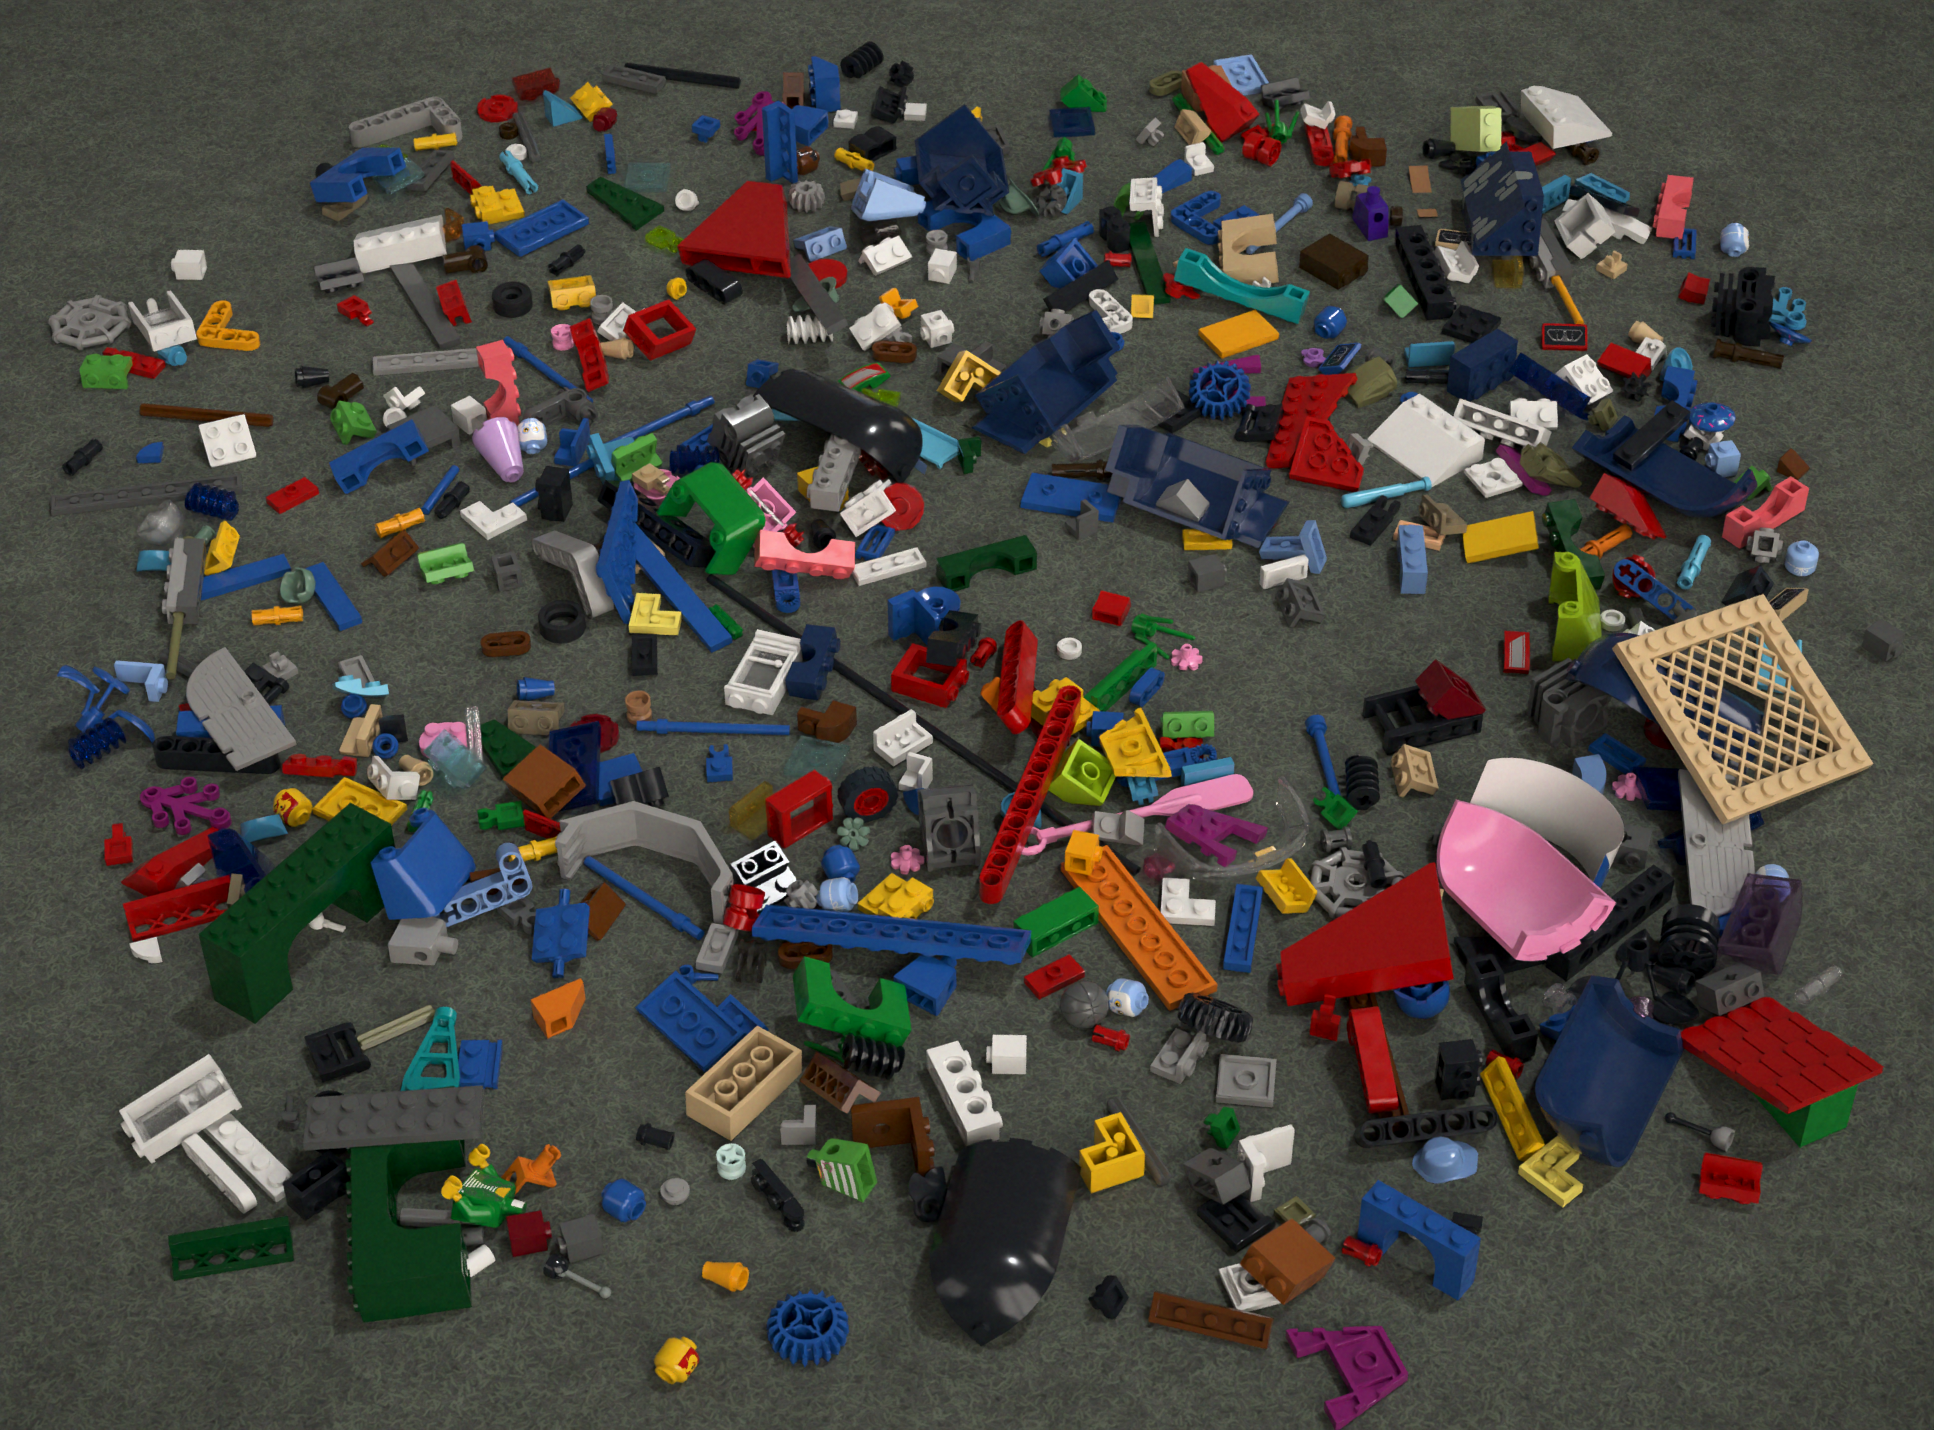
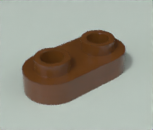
M883 340L873 344L872 356L878 361L910 363L917 358V347L909 342Z
M524 631L490 633L485 635L480 641L482 653L488 657L521 655L528 652L531 648L530 636Z
M786 942L778 949V960L783 967L788 969H796L804 956L829 963L833 957L832 944L818 946L813 942Z

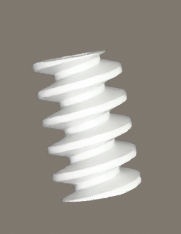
M800 315L797 316L796 322H794L792 316L788 317V345L791 338H793L795 344H798L801 337L804 344H807L809 337H811L813 343H816L818 336H820L822 342H825L826 336H829L831 342H833V334H827L816 316L814 321H812L810 315H806L804 322Z

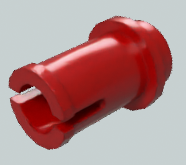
M1112 251L1104 253V262L1109 260L1111 266L1131 267V253L1119 254L1112 253Z
M990 637L981 639L978 643L979 647L970 657L971 663L977 658L974 666L983 668L991 654L994 655L996 653L997 643Z
M1096 1025L1093 1032L1104 1036L1092 1035L1093 1042L1114 1047L1115 1051L1118 1052L1120 1049L1124 1051L1127 1049L1130 1035L1126 1034L1125 1030L1116 1031Z
M1496 1050L1490 1051L1486 1058V1066L1500 1056L1506 1059L1515 1079L1521 1076L1524 1063H1521L1519 1058L1512 1059L1498 1053Z
M1348 1236L1343 1243L1344 1246H1347V1248H1342L1343 1254L1364 1261L1368 1267L1378 1265L1382 1256V1249H1379L1377 1244L1373 1243L1370 1245L1352 1236Z

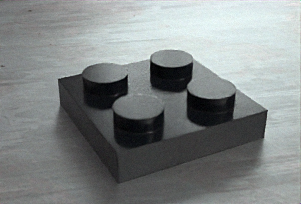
M1460 305L1442 327V334L1472 344L1496 330L1500 326L1502 318L1491 313L1473 309L1470 306Z

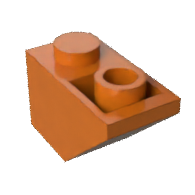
M582 979L567 983L531 999L533 1018L547 1039L573 1028L585 1001Z

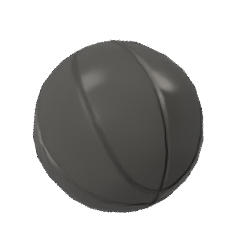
M1081 980L1069 985L1063 992L1060 1000V1011L1064 1019L1071 1026L1079 1029H1091L1099 1025L1106 1017L1109 1009L1108 996L1104 989L1097 983L1089 980Z

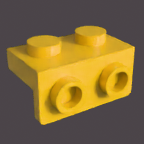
M589 82L570 97L590 122L593 121L594 115L601 108H611L613 105L597 85L593 88Z
M226 521L220 523L216 538L211 540L204 574L206 576L226 571L232 565L240 535Z
M1286 858L1280 870H1259L1255 878L1282 914L1308 912L1317 895V890L1292 858Z

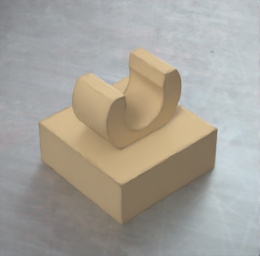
M1613 251L1612 256L1607 255L1604 260L1597 264L1596 271L1615 279L1627 270L1628 264L1621 261L1622 254Z

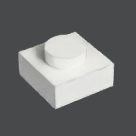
M837 110L833 121L834 127L854 129L858 112Z

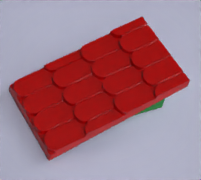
M1762 997L1747 1006L1736 1008L1723 1016L1710 1018L1704 1024L1688 1027L1681 1032L1684 1049L1747 1088L1799 1147L1846 1128L1858 1083L1875 1077L1883 1071L1881 1064L1857 1047H1850L1831 1032L1823 1031L1798 1012L1790 1011L1771 997Z

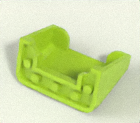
M1555 552L1548 593L1549 604H1554V602L1559 604L1555 641L1552 647V661L1562 662L1567 658L1573 661L1578 659L1582 651L1591 642L1602 637L1599 598L1580 559L1571 552Z

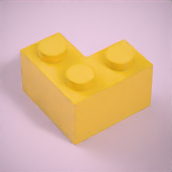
M961 351L954 359L937 392L955 403L963 402L971 387L980 391L1001 372L969 351Z
M1119 1112L1094 1120L1095 1145L1079 1150L1080 1175L1090 1193L1144 1176L1145 1153L1123 1114Z

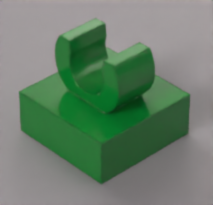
M1223 1107L1218 1115L1208 1114L1203 1121L1205 1125H1210L1211 1127L1207 1134L1214 1136L1217 1146L1227 1149L1241 1130L1234 1109L1229 1107Z

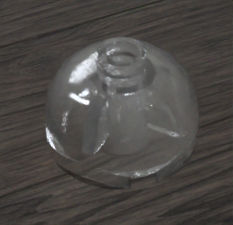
M168 499L157 506L159 510L154 514L150 512L137 528V534L148 544L156 547L166 546L169 543L174 545L175 538H182L183 536L181 533L185 523L183 513Z

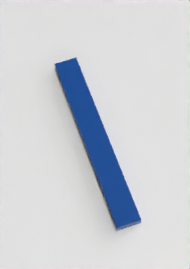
M633 523L634 532L637 534V542L632 543V551L636 552V564L639 565L640 569L676 611L681 612L682 619L711 653L733 643L732 636L638 525Z

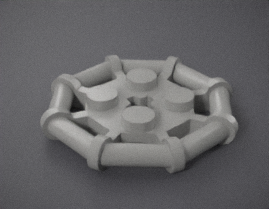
M95 295L94 298L74 302L69 300L59 312L51 315L48 319V324L51 326L53 333L52 339L56 343L61 342L77 347L78 350L106 343L110 345L114 343L116 337L131 326V320L128 318L126 311L127 305L122 301L115 302L102 298L101 295Z
M1341 847L1338 852L1320 861L1315 860L1310 866L1312 870L1310 882L1317 890L1315 900L1329 913V917L1332 919L1340 917L1353 909L1343 907L1344 905L1358 906L1384 890L1383 887L1377 889L1371 887L1368 871L1364 868L1365 858L1362 851L1347 850L1346 847ZM1384 859L1385 866L1383 868L1387 884L1392 886L1405 878L1402 872L1397 871ZM1342 862V866L1337 868L1336 864ZM1322 876H1328L1329 882L1321 883ZM1354 881H1358L1359 885H1353ZM1325 893H1330L1333 896L1335 903H1333L1325 895Z

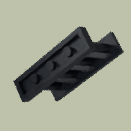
M1418 685L1364 698L1362 716L1364 719L1376 716L1385 729L1383 749L1387 755L1397 753L1403 744L1419 748L1481 732L1483 714L1449 720L1441 714L1436 716L1427 708L1428 702L1418 693L1420 690ZM1423 705L1432 720L1419 723L1410 707ZM1400 710L1408 726L1395 728L1387 713Z

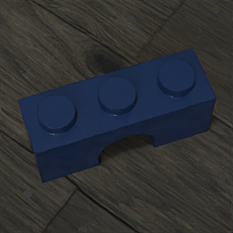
M806 624L800 640V647L803 659L809 661L802 663L792 662L785 681L789 696L818 700L821 691H824L826 688L828 672H831L833 669L834 655L840 650V638H837L835 627Z

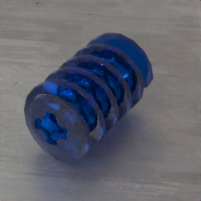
M677 445L676 450L673 451L671 449L670 471L672 474H675L677 468L680 474H684L686 470H688V473L693 472L697 465H706L710 462L720 463V456L716 446L712 453L709 452L708 446H705L703 452H700L699 446H696L694 452H691L689 445L686 446L685 451H682L681 446Z
M196 482L185 497L186 510H192L197 513L201 512V514L232 521L239 511V503L236 500V493L234 491L227 492L226 489L219 490L218 487L213 486L211 488L210 485H202V483Z
M107 717L103 720V723L98 722L94 725V728L90 727L86 729L85 733L81 732L76 738L72 737L69 739L68 752L74 763L80 769L85 768L84 759L89 764L94 763L92 755L101 759L102 753L100 750L109 754L111 753L109 745L111 744L115 749H118V740L126 744V737L120 725L112 718Z

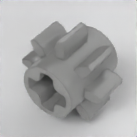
M797 880L787 887L786 893L789 897L784 902L788 907L813 909L817 904L814 896L818 895L819 892L808 880L805 882Z

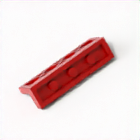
M230 875L124 903L123 908L133 942L169 934L217 919L227 910H220L216 907L220 903L227 902L231 880ZM198 909L205 911L199 917L189 916L192 911ZM169 917L179 918L175 923L170 925L163 923V921ZM144 924L151 925L148 931L136 933L135 927Z

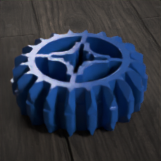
M1217 360L1215 365H1211L1208 362L1206 369L1200 366L1199 373H1194L1193 380L1189 382L1191 403L1197 402L1195 408L1198 409L1203 406L1202 415L1206 417L1210 414L1212 420L1216 416H1220V419L1223 420L1224 415L1232 418L1233 412L1240 414L1241 407H1246V400L1250 399L1249 392L1251 390V385L1248 383L1249 378L1247 375H1244V370L1242 368L1237 370L1235 363L1229 366L1227 360L1224 364H1220ZM1209 381H1212L1210 385L1206 386V389L1202 390ZM1237 390L1236 394L1228 400V397Z
M798 1289L796 1296L793 1297L787 1294L785 1301L778 1300L776 1308L771 1309L770 1318L767 1321L768 1341L772 1344L774 1353L779 1352L782 1360L790 1357L792 1365L798 1360H802L804 1367H806L809 1360H813L818 1366L819 1358L829 1362L831 1354L838 1355L840 1347L845 1346L846 1337L849 1333L848 1315L844 1311L842 1304L836 1303L833 1295L826 1298L823 1290L816 1295L812 1289L809 1290L808 1294H802ZM795 1319L793 1322L790 1323L789 1327L785 1328L791 1320ZM831 1325L830 1329L824 1335H821Z

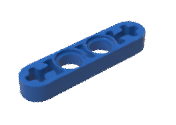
M1623 559L1616 563L1614 567L1616 578L1670 619L1675 620L1678 618L1674 613L1673 615L1669 613L1675 607L1677 601L1682 603L1680 605L1685 611L1687 609H1694L1693 606L1632 561ZM1630 565V571L1635 576L1638 571L1642 574L1631 585L1629 583L1633 580L1628 575L1620 576L1621 571L1619 568L1621 566L1626 567ZM1642 579H1649L1652 582V589L1649 592H1641L1638 589V584ZM1661 594H1669L1672 597L1670 606L1662 607L1658 604V598Z

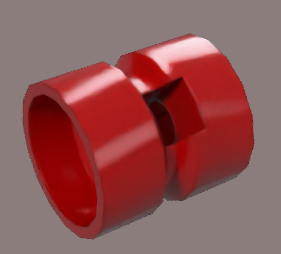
M1253 131L1245 139L1242 154L1245 158L1253 161L1258 160L1259 163L1271 167L1280 156L1281 142L1271 137L1266 138L1263 134Z
M731 885L728 902L731 903V906L726 907L723 923L731 928L752 931V926L760 915L757 910L763 906L765 892L748 885Z

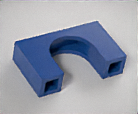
M400 147L361 148L311 181L310 185L316 202H356L367 194L363 178L370 176H394L406 168Z
M932 200L926 202L922 213H918V223L928 231L938 230L953 223L975 225L976 227L956 235V252L965 260L970 257V261H974L1011 244V227L995 214L994 216H989L978 212L969 214L948 209H942V211L934 210Z
M1378 1180L1362 1198L1357 1240L1370 1245L1373 1243L1377 1244L1378 1248L1382 1249L1383 1256L1398 1238L1399 1231L1409 1233L1421 1241L1433 1256L1435 1262L1433 1286L1459 1300L1474 1282L1481 1238Z

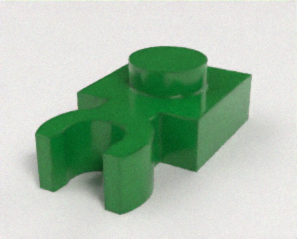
M1323 787L1322 790L1326 793L1325 799L1320 801L1314 797L1313 802L1324 809L1321 814L1335 828L1341 830L1343 826H1347L1358 811L1341 795L1337 793L1335 796L1331 790Z
M521 801L495 804L496 810L487 808L477 810L479 828L481 830L490 829L493 825H498L499 830L525 826Z

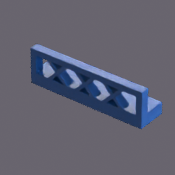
M778 100L762 108L766 179L773 182L784 177L794 184L798 182L795 114L791 108Z

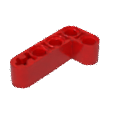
M1378 1006L1349 1010L1346 1024L1347 1036L1350 1046L1355 1048L1367 1111L1369 1114L1398 1110L1397 1090L1380 1009Z

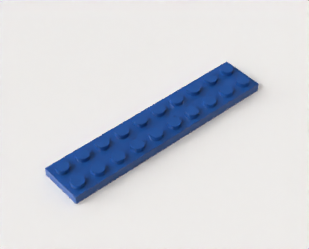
M766 905L752 926V936L761 937V939L767 941L783 939L790 943L813 942L818 946L833 944L848 949L863 947L870 951L893 950L898 954L913 952L921 953V955L927 957L943 955L951 959L973 958L979 962H987L989 960L1002 961V963L1007 965L1021 963L1031 942V930Z

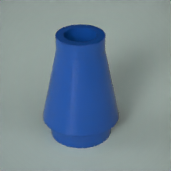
M523 677V680H517L518 700L531 701L546 696H553L555 693L553 680L547 681Z

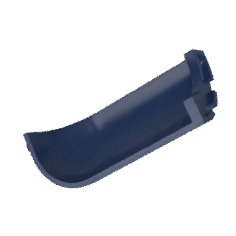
M1626 415L1611 429L1607 430L1605 436L1594 435L1585 430L1572 447L1573 451L1579 456L1676 512L1689 517L1709 518L1725 514L1743 503L1758 486L1754 473L1749 468L1736 484L1664 443H1661L1630 471L1613 460V453L1639 430L1635 427L1633 420Z
M1625 632L1604 635L1591 642L1582 651L1578 659H1574L1567 669L1569 674L1566 677L1568 681L1580 682L1594 687L1659 725L1612 650L1617 643L1640 635ZM1670 655L1661 659L1669 662ZM1675 657L1674 665L1685 670L1686 663ZM1657 664L1656 670L1658 673L1667 676L1668 669ZM1691 666L1690 673L1701 677L1702 673ZM1673 672L1672 679L1683 684L1684 676ZM1707 676V681L1717 685L1716 681ZM1689 679L1688 687L1699 692L1700 684ZM1670 686L1672 695L1680 698L1681 690ZM1722 686L1718 716L1761 736L1763 711ZM1705 687L1704 694L1715 699L1716 691ZM1687 693L1685 701L1696 705L1697 698ZM1703 701L1702 709L1713 712L1714 705ZM1684 707L1685 716L1694 720L1695 712ZM1700 715L1699 723L1710 727L1711 719ZM1716 723L1715 730L1726 735L1727 727ZM1698 729L1697 735L1699 738L1708 742L1709 734ZM1733 730L1732 738L1742 742L1743 734ZM1714 737L1713 745L1724 749L1725 741ZM1749 738L1748 746L1757 749L1754 747L1756 740ZM1730 744L1729 752L1740 757L1741 749ZM1712 751L1711 757L1713 760L1722 764L1723 756ZM1747 752L1745 760L1753 762L1755 755ZM1728 759L1727 767L1738 771L1739 763ZM1744 766V775H1746L1747 771L1749 770L1748 767Z
M1592 975L1537 1078L1535 1093L1541 1112L1549 1126L1567 1145L1591 1160L1618 1168L1626 1164L1632 1156L1684 1048L1680 1029L1658 1023L1647 1015L1645 1018H1642L1633 1010L1634 1004L1625 996L1618 979Z

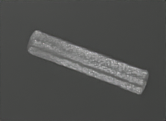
M476 706L466 707L464 714L468 768L472 775H476L484 771L480 715Z

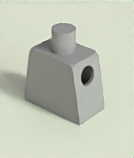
M433 916L428 918L401 919L388 943L391 962L435 965L441 952L454 955L458 948V939L448 937L446 923L442 919Z

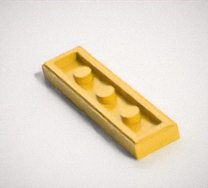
M1498 1056L1480 1073V1076L1518 1160L1525 1162L1545 1144L1506 1059Z

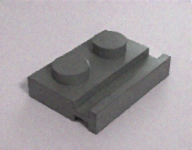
M1504 90L1500 94L1492 92L1476 95L1475 103L1478 106L1501 108V122H1506L1508 117H1520V111Z

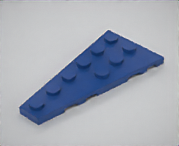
M630 480L620 482L614 506H612L611 517L608 520V528L604 535L602 549H600L599 560L596 564V573L605 584L606 594L612 598L623 623L629 624L632 614L630 612V605H634L631 584H635L636 552L632 551V543L637 542V534L634 532L633 523L637 522L638 497Z

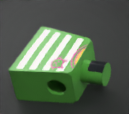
M831 1138L820 1151L812 1149L807 1155V1165L818 1169L822 1185L858 1201L864 1202L877 1183L868 1144Z

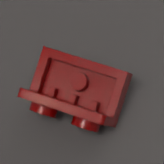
M1704 1153L1699 1176V1193L1712 1199L1723 1197L1734 1199L1741 1204H1759L1763 1164L1757 1161Z

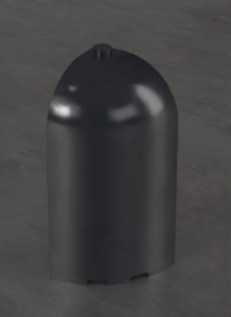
M793 368L782 371L781 375L775 379H768L753 395L755 398L759 394L771 409L773 408L854 444L880 463L897 483H904L920 457L923 446L922 432L918 424L907 413L895 406L806 369L797 370Z
M1010 1138L1009 1141L993 1142L992 1139H987L959 1150L930 1250V1273L941 1303L952 1319L980 1346L987 1344L1010 1330L1035 1307L1054 1278L1061 1254L1081 1167L1058 1150L1051 1147L1049 1150L1032 1145L1030 1140Z

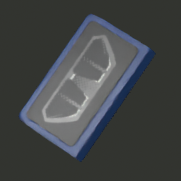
M1361 344L1337 345L1319 367V370L1324 375L1339 374L1359 351Z

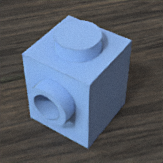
M1732 440L1710 443L1708 454L1705 456V462L1708 469L1723 477L1737 476L1741 454Z

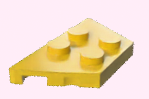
M1137 708L1134 711L1135 716L1127 722L1122 719L1115 724L1114 728L1107 730L1099 736L1100 745L1115 776H1172L1171 769L1142 708Z

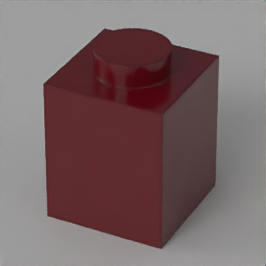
M542 1210L506 1216L513 1257L548 1251L547 1239H552L550 1222H543Z

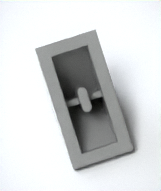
M1186 479L1167 487L1156 502V506L1199 522L1208 509L1209 502Z

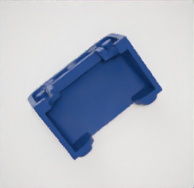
M419 808L410 816L411 826L418 827V829L402 848H383L371 862L389 920L428 918L439 914L470 877V872H474L476 869L471 854L435 811L428 810V808Z

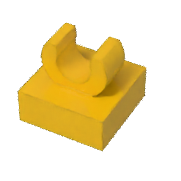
M1132 294V317L1153 318L1154 295Z

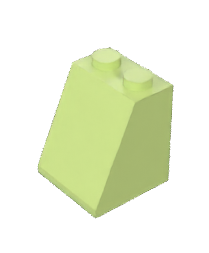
M1495 106L1450 107V142L1455 143V150L1498 151L1501 146V108Z

